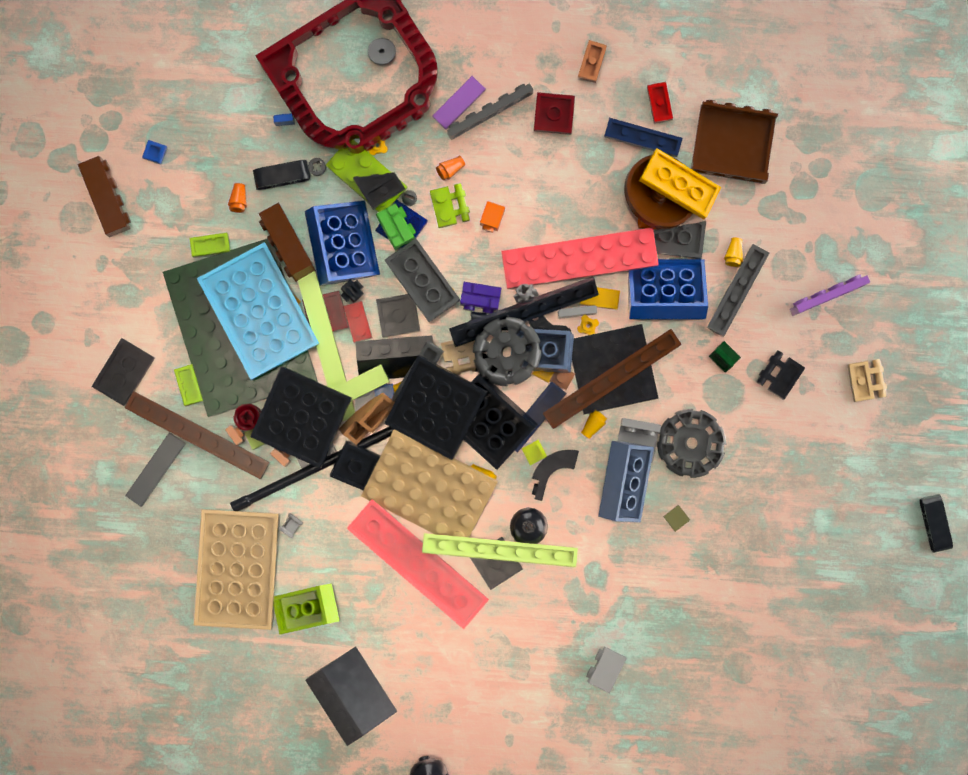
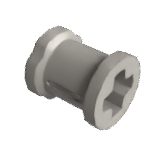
M290 513L288 515L289 518L278 529L288 537L293 538V533L303 522Z

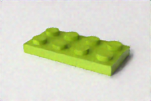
M354 139L351 141V145H358ZM348 148L339 149L326 164L328 169L367 203L368 201L353 180V177L392 173L365 150L354 154ZM401 181L406 190L408 187ZM404 191L375 208V210L380 212L390 207Z

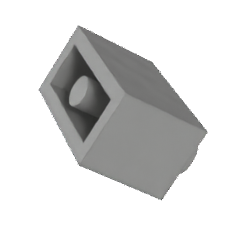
M605 646L603 650L599 649L595 660H597L595 667H590L586 676L589 678L588 683L610 693L627 658Z

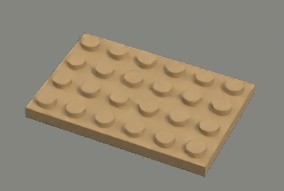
M394 429L361 497L369 501L373 499L382 508L433 534L469 538L498 481L456 459L450 460Z
M201 509L194 626L272 630L279 514Z

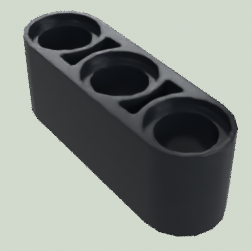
M307 160L292 161L253 170L256 190L270 189L310 180Z
M937 494L920 498V508L931 551L935 553L952 549L953 541L941 495Z

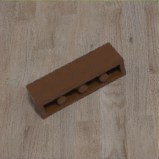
M97 156L79 163L78 167L105 235L112 237L129 230L131 220L128 213H124L122 209L124 202L120 194L117 195L115 191L117 185L114 178L109 176L108 171L110 167L107 160Z
M279 202L258 213L262 219L259 221L264 231L267 230L270 234L267 238L271 246H276L278 249L275 253L279 261H284L286 264L284 270L289 278L293 277L295 282H297L306 275L316 271Z

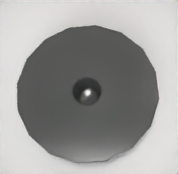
M386 38L375 39L368 47V56L376 64H387L393 60L396 54L395 45Z

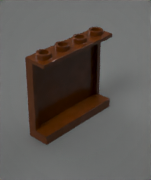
M715 100L703 101L700 106L691 169L700 174L765 184L769 177L768 167L778 113H773L774 111L771 109L755 110V107L752 106L736 107V104L733 103L717 104Z

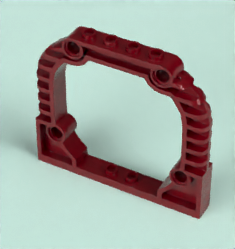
M344 0L255 55L303 132L313 142L323 147L333 149L348 148L354 154L361 153L364 150H371L377 142L387 140L396 130H403L412 120L417 121L421 119L430 108L429 96L434 90L438 75L435 55L401 0ZM359 8L362 14L379 18L380 25L384 29H394L418 66V82L406 91L403 103L364 127L350 125L338 131L324 125L301 93L299 87L302 84V77L299 70L295 67L298 56L295 47L312 36L320 35L325 28L336 25L341 18ZM386 15L393 16L390 20H384ZM290 75H296L294 80H287ZM420 98L425 100L421 105L415 103ZM353 139H360L358 145H351V141Z

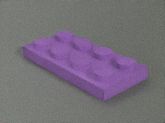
M868 275L852 277L845 281V285L843 282L828 288L829 292L827 293L825 289L812 295L810 300H808V297L800 299L793 303L794 307L789 310L792 316H795L870 283Z

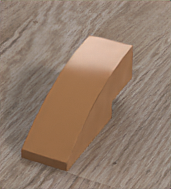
M381 393L357 410L339 430L357 445L368 432L372 434L389 415L395 402L384 393Z

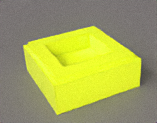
M539 440L522 448L530 465L547 457Z

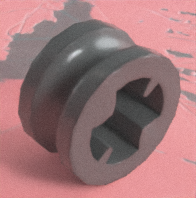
M313 158L310 160L308 168L314 176H321L326 170V165L321 158ZM318 162L321 163V170L318 171L316 169V171H313V164H318Z

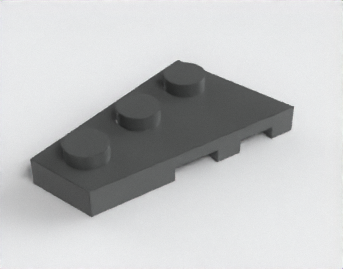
M706 221L653 231L657 254L702 259Z

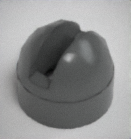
M411 190L405 191L402 194V202L406 206H413L417 202L416 193ZM405 195L414 197V200L406 198Z

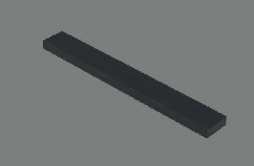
M593 276L449 328L455 347L474 341L477 335L482 333L485 325L498 318L503 320L506 317H513L526 322L598 296L595 279Z

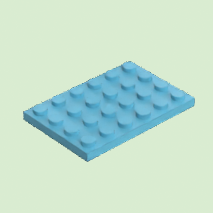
M265 242L197 278L251 380L319 345L314 332Z

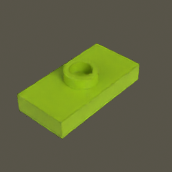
M227 232L189 238L192 257L230 252Z
M190 364L174 369L184 406L202 402L203 399L193 365Z

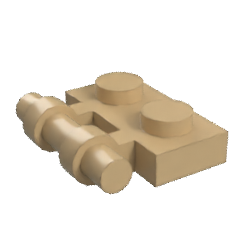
M475 340L458 347L454 346L453 341L441 343V348L444 351V362H453V366L447 367V370L456 375H460L461 372L475 371V353H473ZM469 357L470 363L459 365L458 359Z
M880 359L872 360L873 368H869L868 361L847 365L854 402L875 399L873 391H878L879 398L887 397L885 391L887 385L883 380L882 372H884V369L880 364ZM870 374H875L876 385H872Z

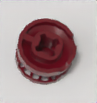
M242 404L239 406L233 416L235 425L244 431L254 429L261 413L260 408L253 404Z

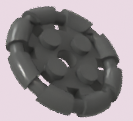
M506 317L503 320L498 318L489 322L483 327L482 333L477 335L473 345V353H475L474 363L478 372L483 377H487L489 382L499 386H508V384L513 383L517 385L524 382L531 376L532 371L535 368L537 369L541 359L542 350L539 348L541 342L538 334L532 326H527L525 321L518 318ZM502 327H508V332H502ZM520 330L524 332L522 338L517 335ZM491 334L494 338L489 343L486 339ZM531 345L532 351L526 352V346ZM506 347L512 348V354L509 357L503 356V350ZM487 352L489 358L483 359L482 353ZM525 361L529 364L523 369L521 367ZM493 366L498 369L494 373L490 371ZM513 370V376L507 377V371Z
M684 409L674 413L675 415L672 418L665 420L661 426L660 433H658L660 438L659 442H657V448L661 460L666 462V467L682 477L687 475L690 478H697L709 474L711 469H716L725 455L724 445H726V436L722 426L718 425L717 419L703 410L699 412L693 411V409ZM692 418L699 419L698 425L692 424ZM680 421L683 426L677 429L675 424ZM709 426H710V427L712 428V430L714 431V432H713L712 434H710V435H709L708 432L705 430V429H706L707 427H709ZM668 436H674L672 444L667 443ZM689 438L697 440V446L694 449L687 446ZM712 443L717 444L716 451L711 450ZM675 452L678 458L673 460L670 456L671 453ZM707 457L709 462L703 465L700 460ZM692 462V467L686 468L685 463Z

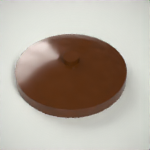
M652 155L646 156L639 160L626 176L624 193L627 204L639 220L651 227L658 229L678 227L686 222L693 213L639 181Z

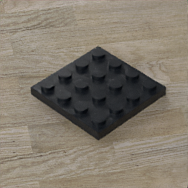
M639 324L574 338L572 365L577 388L580 389L647 345L643 325ZM650 365L583 409V415L593 413L594 410H597V412L659 399L652 366Z
M418 355L384 424L453 460L488 391Z
M281 366L250 437L311 465L322 468L352 397Z

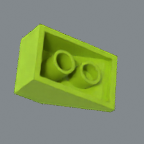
M332 583L274 596L273 606L279 635L340 621Z

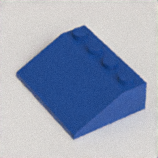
M365 200L313 206L305 211L320 286L380 275Z
M658 259L659 266L628 271L629 319H706L708 295L705 259Z

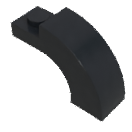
M561 450L547 456L539 463L531 478L539 481L538 484L534 483L532 490L535 500H543L548 478L553 472L562 468L575 469L579 451Z

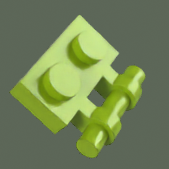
M461 183L454 185V193L449 192L448 186L430 190L438 228L457 224L456 216H461L463 222L470 220L468 214L470 210L465 202L466 193L462 189ZM457 199L459 209L454 210L452 200Z

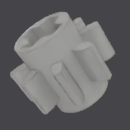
M522 284L515 289L517 294L514 295L516 302L521 303L537 297L539 294L532 284Z

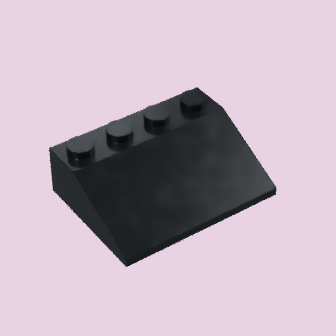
M478 374L471 383L488 392L463 440L498 470L537 427L538 423L496 385L489 382L487 377Z
M356 646L305 679L346 746L358 740L397 712Z

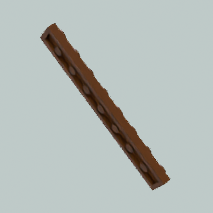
M672 329L668 330L542 414L551 428H556L681 346V342Z
M133 391L125 406V409L258 479H262L270 464L265 459Z

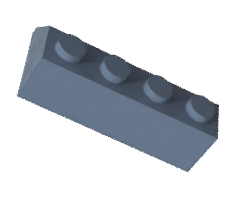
M621 441L611 442L598 517L615 522H641L654 447Z

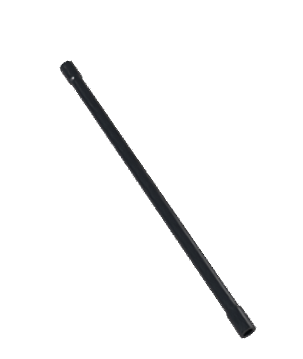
M387 427L362 439L357 446L366 449L390 437L394 429ZM341 450L327 456L322 468L309 465L249 495L230 502L233 511H240L260 499L335 464Z

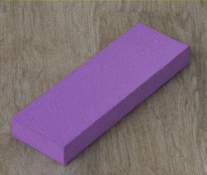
M471 76L432 117L447 130L486 88Z

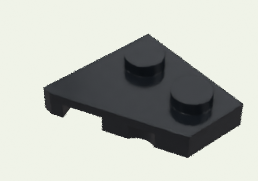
M395 172L353 177V180L373 210L405 190Z

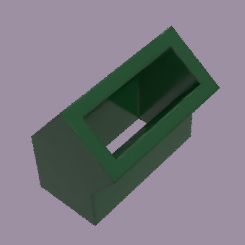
M725 341L709 355L725 373L741 358Z

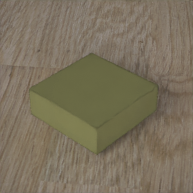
M679 505L663 516L675 532L690 521Z

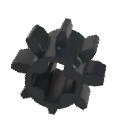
M350 279L341 287L343 291L341 296L346 302L351 300L355 303L364 294L361 291L364 287L358 280L353 282Z

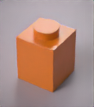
M487 201L480 220V226H483L482 229L492 233L494 230L498 231L505 207Z

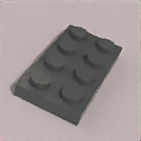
M416 238L385 259L386 264L428 322H431L460 301V298Z

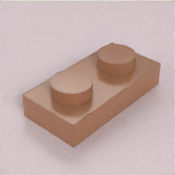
M591 40L588 41L578 78L596 83L607 45Z

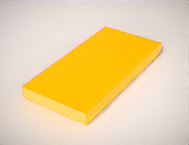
M657 148L653 152L639 180L703 220L707 218L721 189L717 184Z

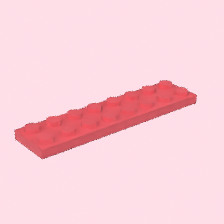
M653 227L501 251L507 289L518 288L522 284L539 285L659 266Z
M373 499L370 500L347 527L351 533L463 629L488 602L489 599L437 554L422 553L423 542Z

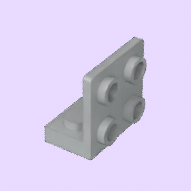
M622 418L618 441L654 447L651 462L653 463L661 425Z

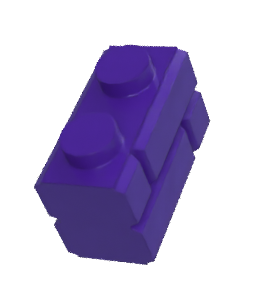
M464 281L460 306H464L463 309L468 311H475V308L483 309L482 313L487 314L498 311L501 287Z

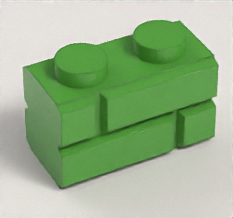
M393 204L376 214L394 250L415 239L413 234L416 232L411 223L407 225L404 219L407 215L402 206L398 208L396 204Z

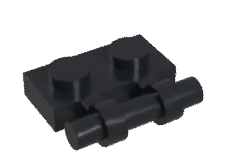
M777 350L775 355L771 356L768 360L769 364L765 370L760 372L757 383L763 386L766 380L771 382L767 390L785 400L805 367L790 357L785 363L782 362L780 359L784 354ZM777 366L780 368V371L778 372L776 377H774L771 375V373Z

